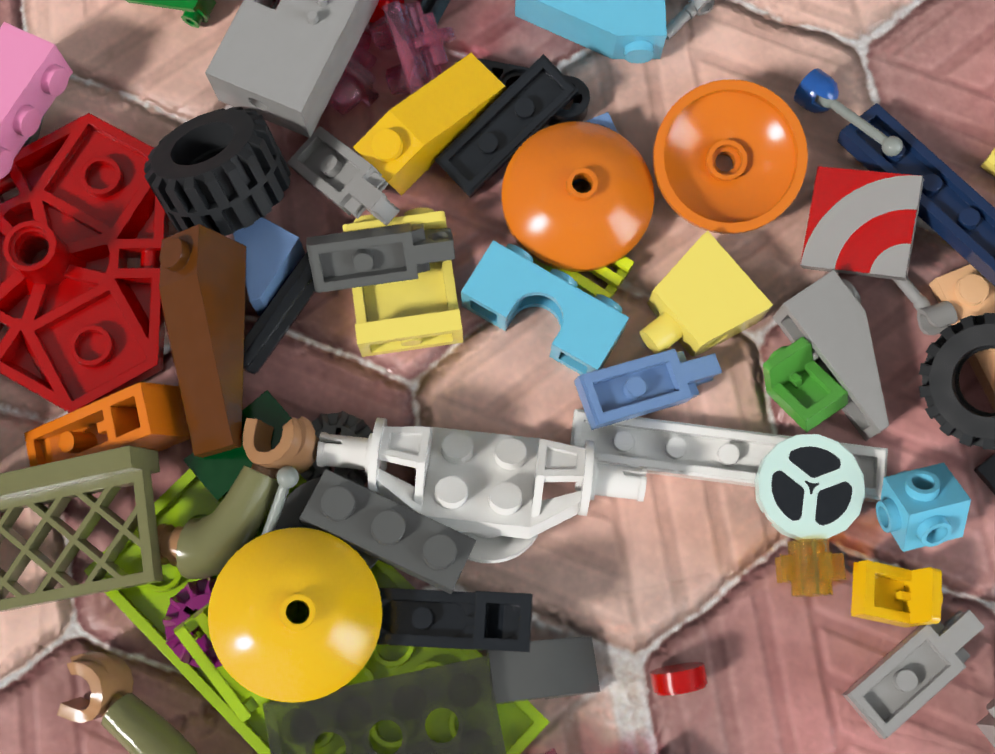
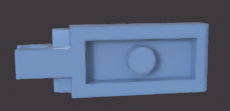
M675 349L582 374L574 380L590 428L595 430L686 403L700 395L697 388L698 385L714 380L713 377L721 374L722 370L715 353L687 361L684 351L676 352Z

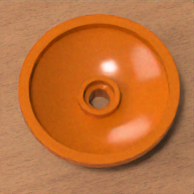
M735 79L709 82L694 88L681 97L664 117L656 134L653 148L654 174L657 185L666 202L688 223L705 231L720 234H739L756 230L780 216L799 193L805 178L808 162L805 134L800 121L789 105L777 94L761 85ZM725 155L731 159L732 168L730 171H721L716 166L717 156Z
M572 121L558 123L533 134L512 156L502 183L501 201L503 215L517 243L539 262L555 269L571 272L598 270L612 265L625 257L643 237L649 226L654 208L653 181L649 168L639 151L617 132L590 122ZM577 179H584L590 184L591 190L586 193L577 192L573 188L572 182Z

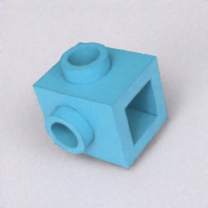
M943 462L884 477L881 499L876 504V515L883 531L891 533L901 550L905 552L925 546H937L945 541L963 537L971 499Z

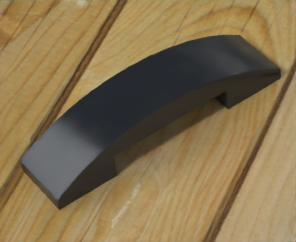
M379 588L382 602V624L377 641L378 645L530 652L533 594L489 591H453L452 594L438 590Z

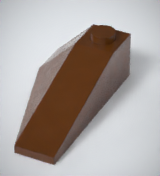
M197 224L162 239L159 290L164 322L194 456L204 458L239 448L242 443L246 246L201 224Z

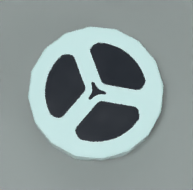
M819 434L795 435L779 442L761 460L755 477L756 502L761 512L765 513L766 518L772 523L771 525L782 535L801 542L823 541L845 531L859 516L865 498L864 474L854 455L838 441Z

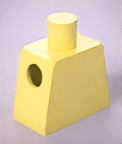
M707 231L652 291L647 304L657 318L639 331V334L645 345L654 354L666 351L678 341L689 355L696 357L757 324L764 318L773 304L712 234Z

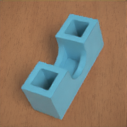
M494 240L461 291L462 307L504 331L507 330L513 318L526 308L540 307L550 311L558 320L560 331L551 345L549 357L580 375L602 369L624 332L629 319L628 316L622 313V307L609 297L601 294L593 297L577 288L578 283L563 271L552 269L549 272L533 263V257L524 249L514 244H507L505 247Z

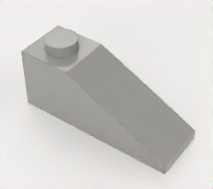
M832 270L784 302L772 318L791 343H794L801 337H805L812 344L813 360L848 392V405L843 407L842 411L863 439L867 441L889 426L867 314L861 305V297L858 291L848 280L841 279L835 270Z

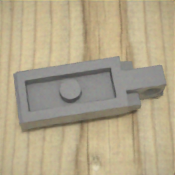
M321 126L316 129L311 138H308L287 162L297 174L349 216L352 214L358 219L367 210L387 226L400 211L382 193L389 184L381 177L382 174L372 164Z
M970 610L966 612L958 611L944 624L939 622L938 624L919 626L842 695L875 734L881 739H886L967 667L964 662L970 657V654L963 646L985 626Z

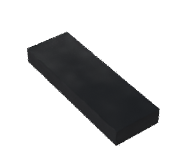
M543 54L435 159L436 163L471 198L512 158L517 149L529 137L540 131L578 94V89Z

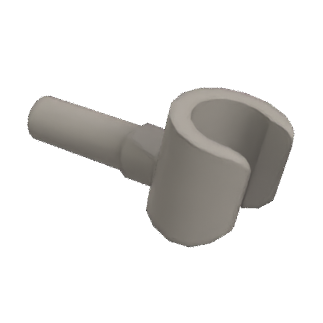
M688 0L689 4L683 7L666 25V39L669 40L696 14L701 16L710 12L715 0Z
M908 277L907 281L893 280L913 303V307L917 310L919 328L924 334H940L946 327L957 322V313L949 301L931 305Z

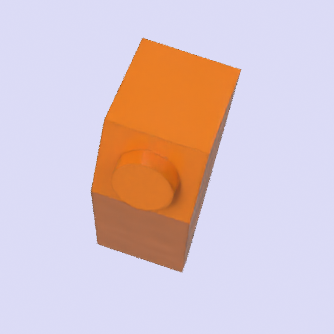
M146 382L136 383L24 433L30 467L129 445L159 452L190 439L179 386Z

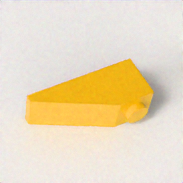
M470 53L390 109L353 148L366 161L372 164L382 174L381 177L402 196L433 165L435 159L495 102L507 88L485 65Z

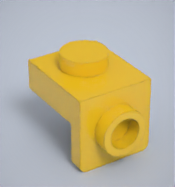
M870 560L853 562L851 616L904 628L938 624L940 622L943 603L942 571L940 569L927 567L909 570Z

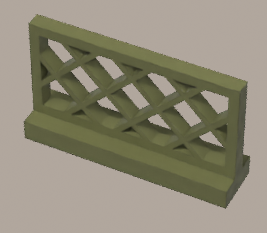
M129 445L0 473V513H4L2 518H0V544L4 538H7L21 550L7 572L0 568V612L163 581L151 474L160 472L158 451ZM134 485L136 506L127 520L124 521L108 507L121 488ZM102 492L98 499L92 495ZM78 497L90 506L91 509L75 531L59 517L71 499ZM52 503L49 509L44 504ZM29 507L42 517V520L27 541L12 526L24 508ZM101 517L119 530L104 554L86 540ZM53 527L69 540L55 563L38 550ZM129 539L141 548L143 572L128 574L114 563ZM79 550H82L97 563L83 584L77 583L65 573ZM31 560L48 573L35 593L28 592L17 582ZM107 572L114 577L103 579ZM58 582H59L62 586H64V587H62V588L54 589V587L56 586V584H57ZM9 592H11L15 596L11 598H6Z

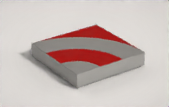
M818 166L800 266L803 269L827 272L835 270L836 273L907 281L924 182L923 176Z

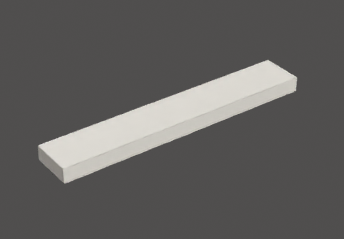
M575 409L570 445L584 448L586 440L594 441V457H597L598 463L639 468L643 466L647 467V473L755 487V477L761 460L779 442L793 436L636 417L591 430L585 411ZM840 443L854 455L864 474V501L877 503L881 499L883 480L887 474L888 448Z

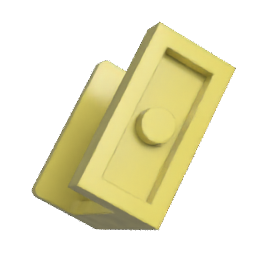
M431 208L411 209L405 212L404 216L394 217L387 225L410 223L411 225L424 224V230L447 228L445 212H434ZM364 215L358 219L356 218L353 223L344 224L342 229L343 232L385 227L386 225L373 215ZM452 260L429 263L430 270L418 273V279L352 288L357 323L355 324L356 339L362 357L463 343V329Z

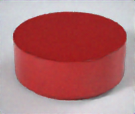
M703 662L670 665L650 672L653 692L660 696L689 693L703 689L708 684Z

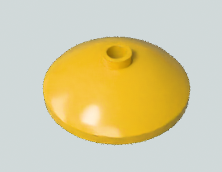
M311 528L279 529L265 533L245 544L222 568L212 589L208 608V627L211 642L218 659L226 671L247 690L261 697L280 702L295 703L316 700L348 684L370 659L376 647L382 624L380 591L376 579L365 560L343 540L332 534ZM301 601L306 604L309 615L305 622L294 624L288 620L286 608L291 602Z

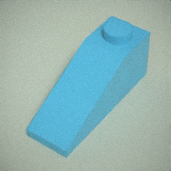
M515 0L516 17L610 59H625L630 63L638 64L661 58L667 37L665 0Z

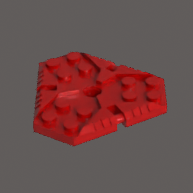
M90 113L21 148L13 161L10 172L0 179V331L4 326L9 328L0 342V374L68 413L142 382L163 370L165 327L159 290L160 252L162 239L169 236V217L145 178L144 165L149 160L148 155L154 147ZM17 188L20 194L5 202L2 194ZM48 249L44 259L32 264L38 252ZM128 258H141L140 268H127Z

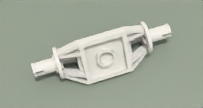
M377 417L373 433H370L369 438L321 432L319 436L320 441H318L317 466L365 470V476H368L369 490L460 532L530 539L577 514L587 516L589 502L594 500L595 495L635 499L643 502L646 491L647 477L645 476L647 474V467L640 466L639 468L598 463V458L594 457L595 442L591 440H586L583 448L533 437L440 427L387 426L386 418ZM387 462L416 468L415 486L385 472ZM544 482H576L575 490L577 492L542 500Z

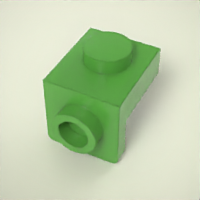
M805 337L799 338L789 346L778 348L763 364L767 394L806 433L848 405V392L813 360L812 344Z

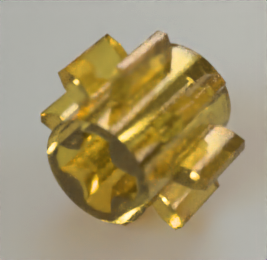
M828 539L788 541V555L775 557L777 583H790L792 597L833 595L832 582L846 579L844 553L830 552Z

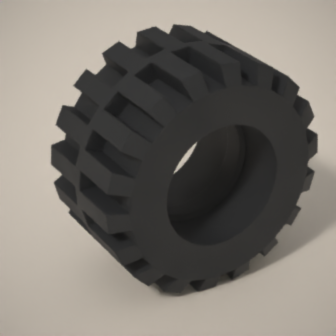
M242 107L214 110L181 124L158 142L159 145L152 149L148 155L149 160L144 165L145 178L178 232L197 224H201L224 236L233 234L239 229H245L254 224L259 218L265 217L272 211L271 208L274 205L280 203L285 196L284 191L289 188L291 182L289 178L291 175L290 169L262 115H258L257 111L253 109L243 110Z
M984 313V315H971L960 319L959 323L948 326L941 331V336L936 342H931L926 350V353H928L926 361L921 363L919 375H922V386H919L920 397H924L928 408L925 410L930 419L935 418L941 425L939 429L947 436L952 435L960 440L959 443L970 447L975 445L983 447V449L995 450V413L984 412L970 405L962 395L959 385V375L964 363L979 351L995 349V313Z

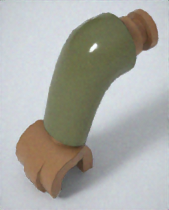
M303 416L298 419L292 418L282 426L283 431L279 444L271 450L274 427L258 419L246 418L243 431V447L247 457L253 463L252 467L243 466L225 498L213 513L203 518H192L185 526H177L176 528L171 524H160L157 526L161 565L170 563L172 566H176L180 574L187 579H206L220 574L228 560L245 544L255 539L274 501L279 486L276 479L279 469L284 466H292L301 474L308 470L315 462L319 438L315 435L312 422Z
M96 651L71 657V662L67 663L71 675L81 676L87 681L90 686L91 697L90 700L78 697L61 703L57 716L80 723L103 717L101 725L130 754H198L196 749L177 729L132 693L134 684L132 672L123 659L114 654Z

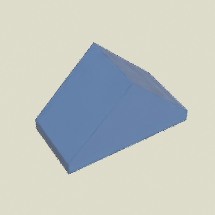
M263 217L256 220L249 227L239 229L233 233L235 241L246 246L245 284L249 300L258 316L263 313L305 254L298 236Z

